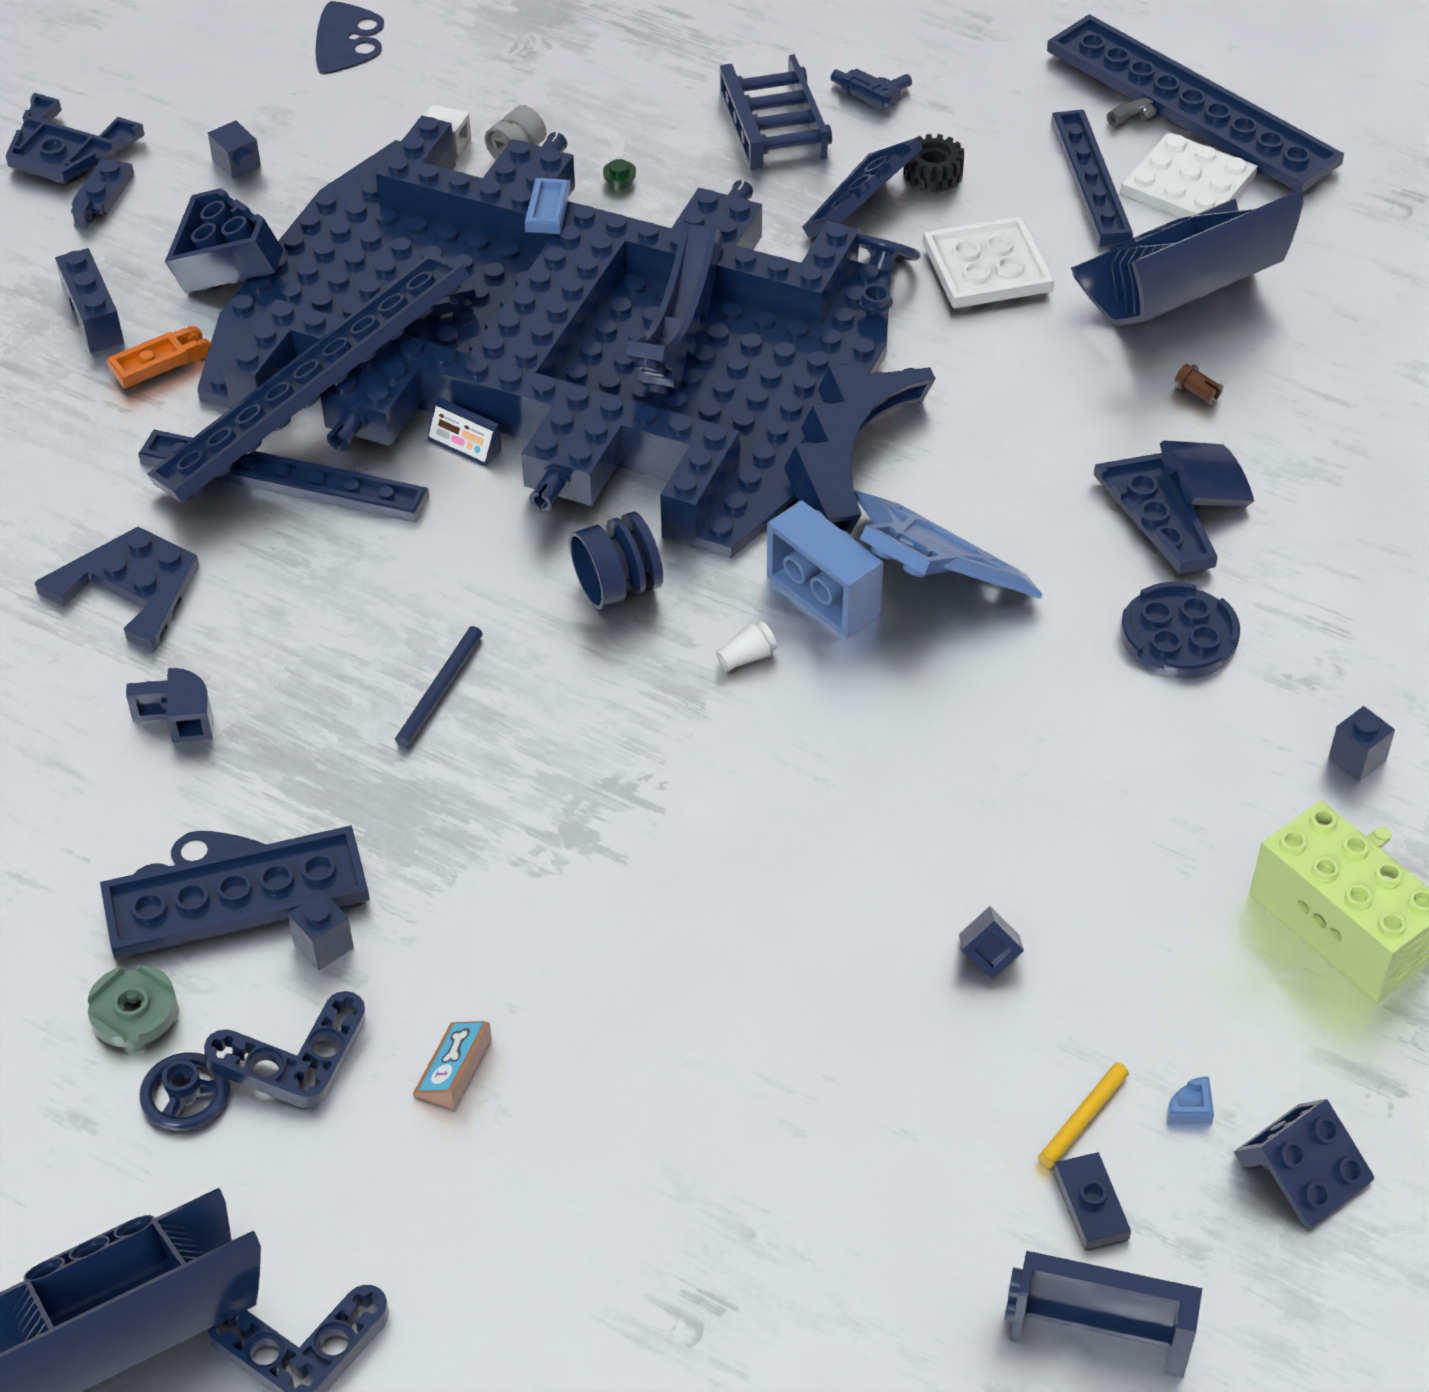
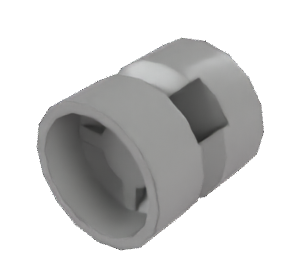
M519 105L488 129L484 138L487 150L497 160L512 139L539 145L545 140L547 133L546 126L540 115L526 105Z

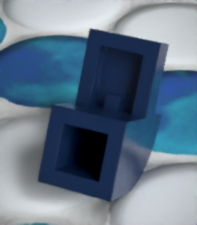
M168 668L167 680L127 683L126 698L133 722L167 719L172 743L213 740L214 720L207 688L203 680L193 672L180 668Z

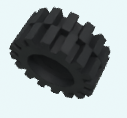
M926 134L925 139L921 136L915 137L923 149L903 167V175L906 182L910 181L912 187L919 185V190L921 191L930 188V192L936 193V188H940L941 192L947 191V186L952 189L956 187V183H960L963 176L964 148H961V144L958 141L953 143V138L949 136L944 140L942 134H937V138H932V134Z

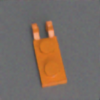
M192 325L173 333L168 332L108 357V368L125 389L189 361L197 363L203 358L206 359L209 347L212 344L206 338L203 339L202 331Z

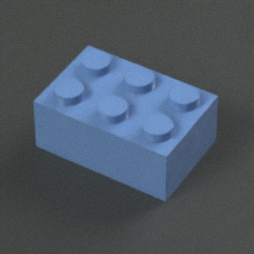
M802 500L767 522L768 578L846 639L880 616L884 562L876 554L868 551L856 542L848 532L839 529L827 520L820 511L814 510Z

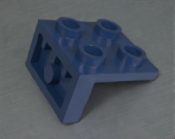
M1328 1099L1298 1104L1234 1151L1243 1168L1262 1165L1264 1169L1269 1168L1305 1227L1314 1226L1374 1180L1372 1171Z

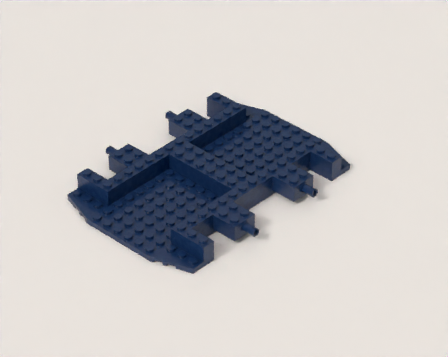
M421 115L402 141H393L320 189L279 239L278 242L283 248V253L276 272L266 277L259 276L247 279L219 313L211 340L212 345L209 347L197 391L199 400L231 409L371 300L377 292H381L428 254L433 253L460 263L465 267L470 276L464 282H473L477 306L462 311H452V313L414 320L405 327V332L399 338L388 341L377 349V354L371 360L359 363L349 371L348 377L343 382L330 386L321 393L320 399L325 427L332 429L327 434L328 443L334 449H338L343 441L340 451H345L350 446L354 437L357 436L391 446L417 408L433 413L436 400L440 397L498 423L501 433L529 441L521 453L523 482L525 487L535 489L530 494L529 500L536 509L540 510L542 504L546 501L543 511H549L558 496L592 506L616 467H621L668 481L660 494L662 538L732 558L763 532V526L767 522L786 511V507L797 499L784 467L794 447L807 442L801 427L812 406L823 403L818 388L828 368L837 364L862 363L866 374L877 372L887 352L889 308L882 315L871 316L861 310L858 297L862 293V289L868 284H882L890 290L891 272L879 269L874 265L858 262L860 229L826 221L802 263L755 251L754 248L762 237V204L749 201L754 191L748 182L745 181L741 189L738 190L742 180H738L733 184L728 195L698 187L672 228L568 201L560 234L525 232V219L535 178L570 180V194L575 188L574 155L563 152L568 145L566 138L560 133L555 138L556 132H552L548 135L542 146L512 139L485 176L480 178L453 170L456 167L452 123ZM688 223L718 228L723 235L708 318H700L694 355L686 354L680 391H669L668 396L647 393V387H644L637 381L640 368L635 367L636 363L626 356L628 340L638 341L649 330L658 312L671 275L682 224Z

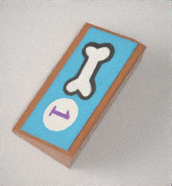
M484 1021L451 1022L413 1092L414 1097L455 1110L492 1040L490 1023Z

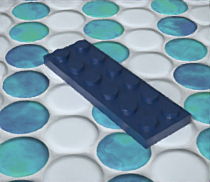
M352 825L100 882L114 959L288 919L287 913L322 891L338 907L370 900Z

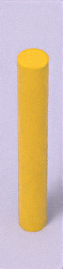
M1120 1063L1112 1065L1038 1155L1039 1161L1048 1168L1054 1167L1055 1162H1058L1126 1079L1129 1072L1124 1065Z

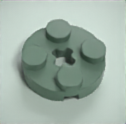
M138 965L139 970L125 972L123 967L113 969L98 979L88 995V1016L94 1033L104 1042L113 1046L123 1047L129 1052L141 1051L148 1043L162 1036L179 1014V1007L171 980L161 970L149 965ZM139 1000L142 1001L141 1007L137 1010L125 1011L124 1004L126 1002L135 1004Z

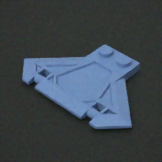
M854 490L857 501L874 523L865 525L860 540L872 546L870 550L874 554L885 559L894 558L904 564L902 568L906 572L923 578L925 575L953 571L1041 599L1043 595L1025 573L899 503Z

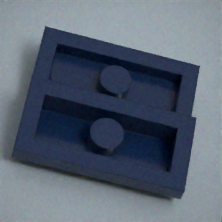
M1163 440L1160 443L1168 477L1179 478L1185 504L1246 508L1255 501L1242 467L1224 444Z

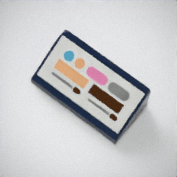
M439 397L436 400L428 431V440L480 465L487 466L502 451L499 424Z

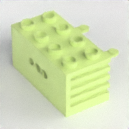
M1320 800L1261 843L1249 895L1374 1003L1378 1004L1429 965V887L1381 849L1391 839L1392 834L1389 829L1378 827L1365 836L1325 802ZM1383 876H1389V877H1391L1392 879H1387V878H1385V877H1383Z

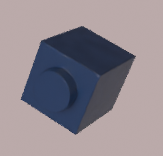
M237 120L208 132L212 160L232 179L261 167L257 139Z
M1362 706L1336 726L1328 758L1360 782L1386 762L1395 729L1365 706Z
M324 891L287 913L294 945L318 971L354 948L347 915Z

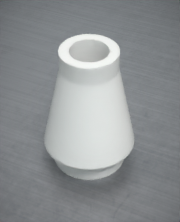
M761 620L756 624L750 622L724 647L717 650L716 655L726 671H730L735 667L771 656V651L777 648V642L772 631L764 621Z

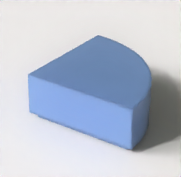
M1209 1076L1192 1079L1187 1082L1186 1086L1176 1092L1169 1102L1166 1117L1167 1124H1212L1214 1110Z

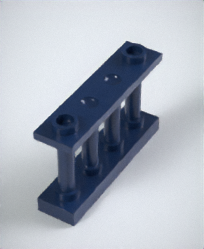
M795 54L788 57V72L744 79L742 76H737L733 64L719 65L720 94L750 170L763 168V155L768 154V150L813 143L820 159H827L828 145L832 144L831 127L829 124L825 125L807 84L806 69L804 66L800 67ZM790 85L792 92L753 98L744 94L746 91ZM795 104H798L800 109L797 112L764 117L752 114V111ZM806 124L809 130L770 137L760 134L761 130Z

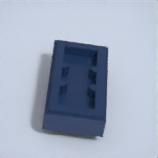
M1099 1152L1055 1162V1176L1085 1250L1130 1239V1226Z

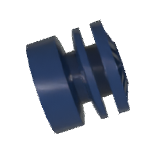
M636 511L623 514L621 520L618 517L609 519L606 531L597 524L571 533L569 547L572 563L585 595L596 609H602L624 601L626 588L633 595H640L644 593L645 588L647 590H654L662 586L663 567L655 539L642 516Z

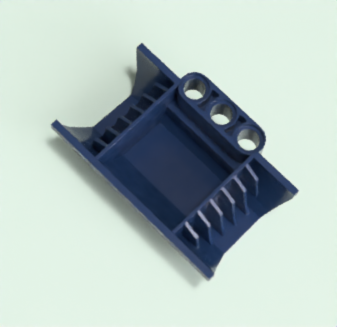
M1296 191L1259 208L1240 211L1236 199L1228 200L1193 216L1171 221L1107 249L1108 252L1071 267L1073 277L1089 299L1115 326L1145 322L1284 261L1299 222L1304 202L1301 191Z
M217 1188L156 1218L152 1215H144L129 1220L32 1267L24 1275V1281L0 1292V1392H82L256 1306L261 1261V1245L256 1233L251 1231L234 1240L231 1239L226 1201L220 1188Z

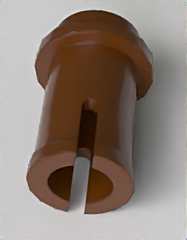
M1188 364L1183 365L1175 377V382L1179 384L1178 388L1184 391L1187 389L1209 405H1213L1215 400H1218L1224 388L1222 384H1218L1199 372V367L1195 364L1191 366Z

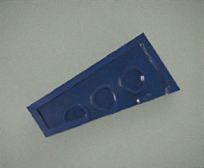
M917 138L869 153L802 226L808 238L819 235L826 221L841 224L923 149Z

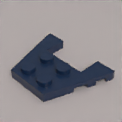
M34 93L30 98V109L25 110L23 114L24 123L21 130H16L6 153L8 167L66 183L98 164L102 158L106 159L145 135L144 128L141 123L117 117L97 136L52 123L51 121L62 111L59 99Z
M136 527L45 575L34 584L37 594L63 607L85 586L92 582L144 608L124 627L126 639L154 652L160 644L159 636L164 627L168 628L173 619L172 611L177 601H182L199 567V562L196 554L145 529Z

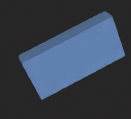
M535 178L525 219V232L561 233L570 194V180Z

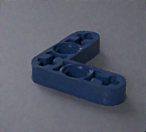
M349 991L337 992L331 995L298 1055L236 1031L218 1030L210 1034L205 1041V1065L216 1075L302 1108L315 1107L325 1099L363 1027L365 1020L364 1001L360 996ZM346 1008L351 1009L352 1015L348 1014L341 1024V1031L335 1028L338 1013H343ZM321 1041H331L337 1045L339 1050L331 1057H322L316 1054L313 1048ZM226 1047L232 1048V1054L227 1053L224 1058L217 1057V1051L222 1052ZM240 1060L245 1061L244 1068L240 1067ZM268 1060L274 1062L279 1069L272 1076L262 1077L254 1072L253 1067L260 1061ZM311 1067L316 1069L314 1086H309L306 1091L300 1090L299 1083L304 1084L307 1082L311 1074Z
M373 1285L355 1287L300 1347L293 1344L247 1310L207 1330L212 1346L219 1353L271 1391L327 1392L384 1328L389 1318V1309L386 1296L380 1288ZM374 1303L376 1311L374 1314L364 1312L359 1317L357 1307L362 1305L368 1308ZM355 1323H356V1327H357V1332H358V1333H355L354 1330L352 1329V1326H353ZM225 1324L229 1327L238 1324L240 1334L246 1339L244 1345H242L241 1338L233 1332L228 1331L223 1335L221 1327ZM332 1336H342L348 1341L344 1351L336 1355H329L321 1350L322 1344L326 1339ZM269 1345L279 1350L277 1359L270 1364L259 1365L253 1361V1355L260 1347ZM288 1365H290L291 1372L301 1379L310 1375L312 1384L308 1387L300 1384L295 1388L292 1376L285 1371Z

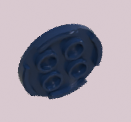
M1165 582L1142 589L1140 595L1134 598L1126 609L1124 608L1120 633L1126 650L1144 667L1170 677L1195 678L1218 671L1233 658L1240 638V623L1236 612L1224 598L1219 600L1209 593L1198 590L1195 584Z

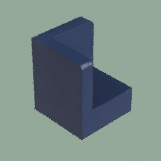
M991 906L983 911L959 934L962 950L992 980L1024 951L1019 934Z

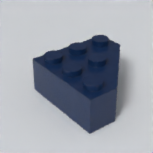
M219 188L191 196L165 263L185 293L197 290L205 291L215 286L228 283L236 284L245 279L259 276L266 277L275 273L283 253V248L262 216L253 214L245 204L237 199L233 200L225 190Z

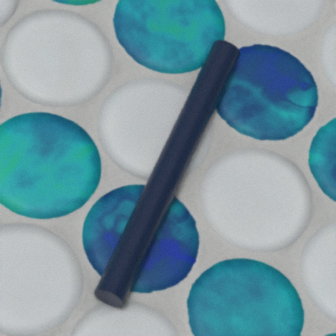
M470 626L395 737L396 743L401 747H409L483 636L482 631L478 627Z

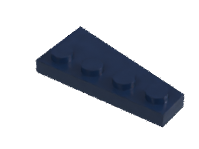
M1162 453L1095 464L1093 475L1179 574L1216 567L1218 556L1193 506L1185 504L1179 478L1168 477Z

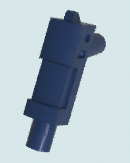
M857 68L851 69L848 73L835 69L830 78L832 82L841 85L842 93L846 95L851 94L865 101V104L882 112L894 106L895 102L900 100L901 90L912 85V78L909 74L889 80L884 77L876 78Z

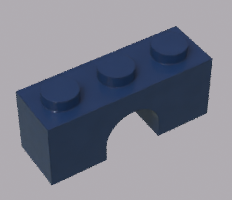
M90 249L71 251L55 257L62 289L71 310L75 309L81 333L90 353L123 344L124 338L117 309Z

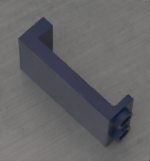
M1026 1250L1023 1269L1013 1267L1004 1320L1013 1322L1011 1339L1016 1340L1021 1339L1024 1320L1026 1318H1033L1166 1347L1168 1352L1164 1374L1184 1378L1196 1335L1203 1288Z

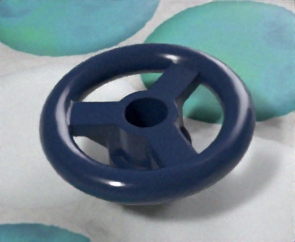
M859 235V247L867 249L870 254L868 264L874 265L879 269L895 273L896 258L917 261L920 258V252L909 246L877 237Z
M196 1052L178 1053L161 1060L145 1075L140 1087V1105L147 1118L161 1128L173 1131L195 1129L207 1124L222 1111L229 1097L230 1081L214 1074L207 1068L204 1054ZM196 1066L210 1072L215 1080L207 1081L200 1079ZM161 1077L165 1091L169 1096V1102L163 1112L156 1107L153 1100L155 1085ZM214 1096L211 1103L201 1112L188 1117H178L185 1104L193 1102L197 1097Z

